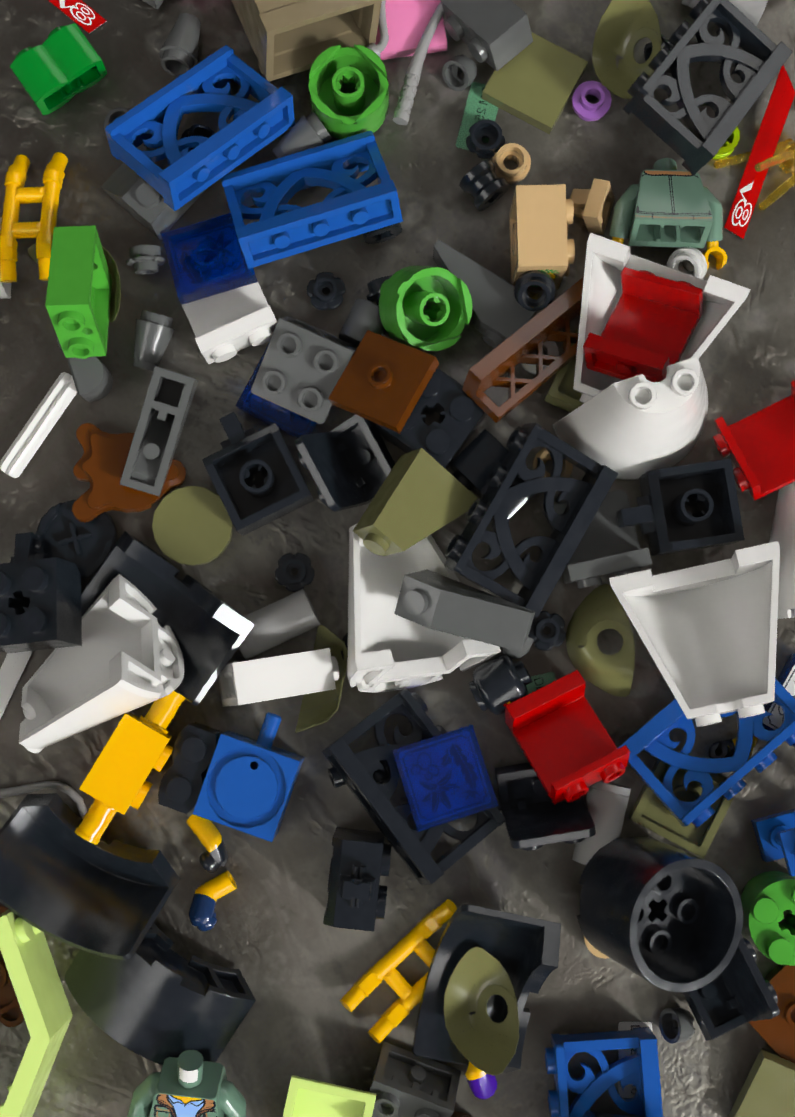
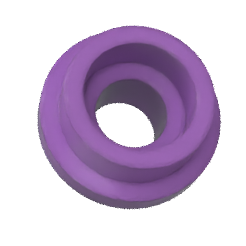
M583 82L575 89L572 96L574 112L585 121H596L603 118L611 106L610 91L600 82ZM587 95L595 96L599 102L591 104L585 97Z

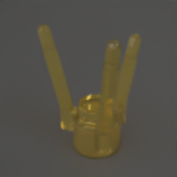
M791 138L777 144L774 154L778 153V155L755 165V170L760 172L779 164L785 173L789 174L792 172L793 174L759 204L761 211L768 208L795 185V140ZM751 151L718 160L714 163V167L719 169L747 162Z

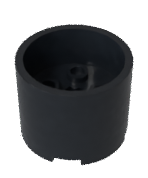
M637 836L626 839L621 837L614 839L600 848L584 868L579 880V884L583 886L580 896V915H577V919L585 938L599 952L655 986L671 992H688L699 989L718 977L730 963L742 934L743 908L735 883L716 864L654 838Z

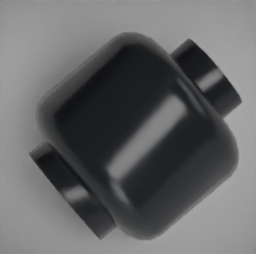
M503 654L474 669L473 681L469 682V687L483 712L489 709L493 714L501 715L505 713L506 705L529 694L526 685L533 681L522 660L514 663L508 655Z

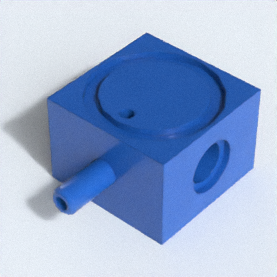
M271 712L266 713L257 740L230 730L221 733L193 811L194 815L270 842L275 839L305 758L272 746L282 720L281 716Z

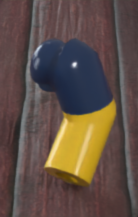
M228 870L202 884L195 890L189 910V919L191 924L197 926L200 931H208L215 926L217 922L216 913L214 912L216 901L237 889L236 882Z

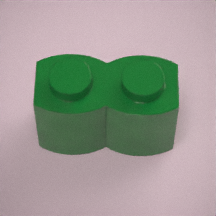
M76 23L56 27L50 32L48 39L42 45L27 47L21 50L10 65L17 80L43 116L58 110L68 103L75 94L86 91L107 75L102 59Z

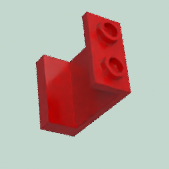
M624 267L621 272L623 293L601 336L590 332L583 345L587 369L621 380L643 374L651 382H661L666 378V367L679 362L703 314V289L685 281L677 282L662 278L646 270L637 271Z
M795 380L791 382L790 396L734 424L727 426L722 416L715 419L718 434L712 437L722 458L730 456L736 467L733 469L734 479L741 492L748 489L755 501L795 481Z
M578 669L505 706V722L554 805L564 799L568 803L578 800L589 791V786L601 780L604 783L616 780L625 773V767H627L630 751L626 745L619 749L616 747L585 698L586 682Z

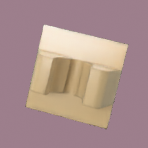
M594 178L591 189H573L570 199H573L574 216L584 219L588 232L604 235L615 197L610 181Z

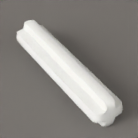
M62 372L0 460L1 471L13 478H18L76 395L77 390L72 375Z

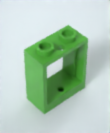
M96 226L54 227L45 306L65 358L76 357L86 359L89 357L106 356L112 278Z

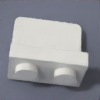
M250 268L253 279L249 282L189 300L184 299L182 289L178 293L180 303L196 336L197 345L208 364L229 360L238 351L251 345L259 346L265 344L272 338L277 320L270 305H268L252 268Z

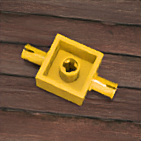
M173 691L169 695L154 701L145 717L141 715L138 717L131 712L124 714L79 790L90 795L95 800L79 827L74 831L78 836L98 845L101 836L116 812L125 815L130 806L138 810L153 785L146 781L152 769L160 772L173 751V747L168 745L172 736L169 735V731L166 729L179 706L186 699L184 696Z

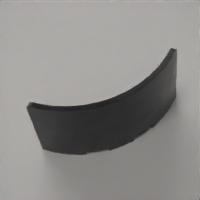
M124 531L81 591V615L85 614L118 574L126 578L157 608L152 615L157 618L160 626L163 628L168 625L173 631L184 659V678L176 690L191 704L196 706L215 682L254 624L232 606L213 595L212 591L187 574L183 580L178 578L179 569L167 562V559Z
M57 793L27 794L0 829V903L32 926L68 945L103 957L129 960L136 952L180 880L179 876L160 850L143 849L116 839L110 845L101 840L98 845H95L78 836L74 831L79 827L83 819L73 812Z
M469 904L461 905L447 923L428 971L414 1033L413 1054L417 1057L468 1066L469 1060L460 1053L449 1036L445 1026L443 1006L446 987L456 965L469 949L477 946L483 948L500 961L513 985L519 1016V1041L515 1055L503 1073L521 1069L524 1039L531 1014L529 1008L524 1007L529 993L538 994L549 974L558 968L561 923ZM500 995L491 996L487 1003L488 1016L496 1023L503 1022L508 1014L507 1003ZM473 1011V1012H470L469 1014H470V1015H473V1014H475L476 1012Z
M154 922L129 960H118L79 950L65 974V983L76 1002L88 1017L111 1038L134 1053L163 1065L164 1059L168 1057L178 1058L186 1050L200 1052L203 1056V1061L216 1062L256 1001L240 969L212 964L192 955L189 961L170 949L174 942Z

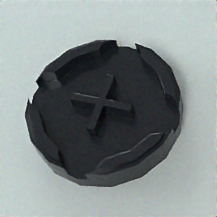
M76 500L59 503L51 507L41 518L36 534L43 536L44 553L48 554L49 558L58 557L75 563L81 574V579L90 578L118 541L117 528L107 512L98 515L89 522L83 523L78 521L72 512V506Z

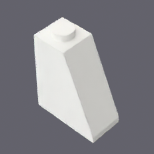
M330 648L227 664L218 676L222 706H237L336 689L335 681L339 679L337 660L335 656H331Z

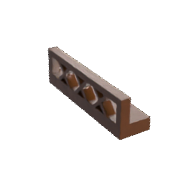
M583 278L469 369L462 390L494 422H499L576 357L579 333H570V321L577 315L580 316ZM546 341L563 342V354L561 356L543 355V343ZM519 363L535 364L536 377L533 379L515 378V366ZM491 386L508 388V400L500 407L484 393ZM515 388H520V390L515 393Z

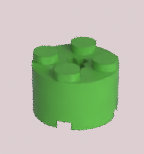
M340 44L326 49L315 59L310 68L308 83L311 108L329 134L336 139H343L366 131L376 132L385 121L389 109L388 77L385 65L380 57L362 45L354 44V47L341 48Z
M420 265L408 266L385 280L380 288L379 315L382 325L392 340L407 346L426 351L447 349L462 337L460 334L465 325H469L473 305L467 285L444 268Z
M780 871L761 873L749 880L743 888L744 891L741 895L743 908L742 935L752 946L776 964L795 966V876H790ZM787 910L788 915L785 917V922L782 924L778 923L784 920L783 912Z

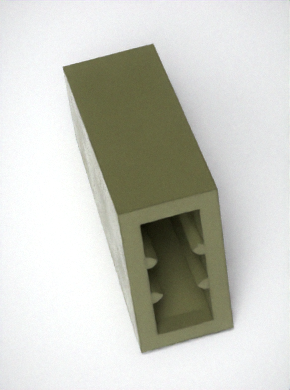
M419 448L399 457L353 529V532L363 540V545L376 555L387 556L403 552L466 513L477 497L423 448Z

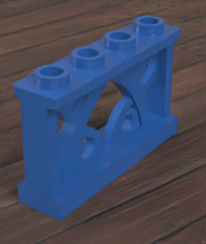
M225 45L184 74L179 75L171 83L147 97L124 115L116 118L106 126L105 132L111 154L117 160L123 161L161 194L164 202L176 211L293 127L295 124L293 95L283 87L277 89L237 57L231 47ZM232 81L241 86L235 96L231 95L229 83ZM249 94L256 98L259 103L248 100ZM221 112L218 119L219 131L211 137L190 136L178 140V129L184 114ZM234 114L233 121L228 124L229 119ZM144 144L148 148H161L152 151H141L137 147ZM166 158L169 166L164 170L154 163Z
M366 131L232 172L221 178L237 238L248 269L403 222L397 189L390 178L372 131ZM367 170V172L364 175L357 178L360 172ZM377 179V185L366 188L367 185ZM320 186L333 190L326 196L324 201L309 206L300 207L287 204L298 191ZM252 205H256V206L261 207V208H248V207H249V206H252ZM244 219H250V220L260 219V220L257 221V222H253V223H250V224H247V225H245V222H244Z
M775 678V698L773 703L781 707L784 720L782 725L773 731H768L763 726L762 721L764 717L773 716V714L767 711L763 714L746 718H739L738 711L720 714L721 718H725L737 713V740L732 757L711 759L689 756L695 743V727L692 719L686 718L676 699L655 715L618 749L624 745L628 747L630 751L628 765L683 827L688 826L692 822L698 828L716 812L711 807L722 795L727 800H730L747 785L742 779L753 768L758 773H761L778 758L773 751L784 741L790 746L795 743V699ZM675 728H680L686 733V742L680 753L673 750L678 746L679 742H673L669 738L670 731ZM753 736L759 740L768 741L749 758ZM642 750L658 760L671 765L662 783L637 756ZM679 768L687 770L683 778V785L686 791L691 781H697L702 786L701 795L693 802L681 801L673 793L672 781ZM733 772L714 788L713 780L709 773Z
M649 1027L633 1028V1030L565 1035H560L559 1033L551 1034L552 1047L545 1048L547 1074H554L555 1090H548L550 1117H583L585 1112L589 1111L594 1102L606 1090H608L613 1102L621 1110L639 1117H663L657 1038ZM634 1048L635 1054L626 1056L608 1065L602 1050ZM587 1052L597 1059L601 1071L594 1075L592 1069L587 1064L580 1062V1065L584 1068V1073L580 1078H573L568 1072V1063L576 1053ZM620 1081L623 1091L625 1086L629 1084L636 1087L635 1095L630 1099H623L618 1094L615 1083ZM567 1088L574 1093H578L570 1108L568 1106Z

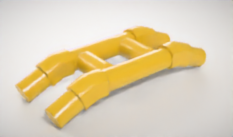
M61 152L54 153L51 161L47 164L43 174L44 186L24 187L27 179L26 173L30 166V160L25 155H17L13 164L9 166L6 172L4 182L6 189L0 230V282H17L18 242L16 239L36 238L39 280L48 281L53 230L57 225L60 190L62 189L65 176L64 171L68 163L67 156ZM42 203L40 221L19 222L20 204Z
M447 899L423 917L405 937L373 967H370L340 999L341 1004L349 1012H352L383 979L400 997L381 1015V1018L368 1031L369 1035L379 1044L421 1002L428 972L411 986L396 967L414 951L430 968L435 949L426 939L440 929L457 910L456 905L450 899Z

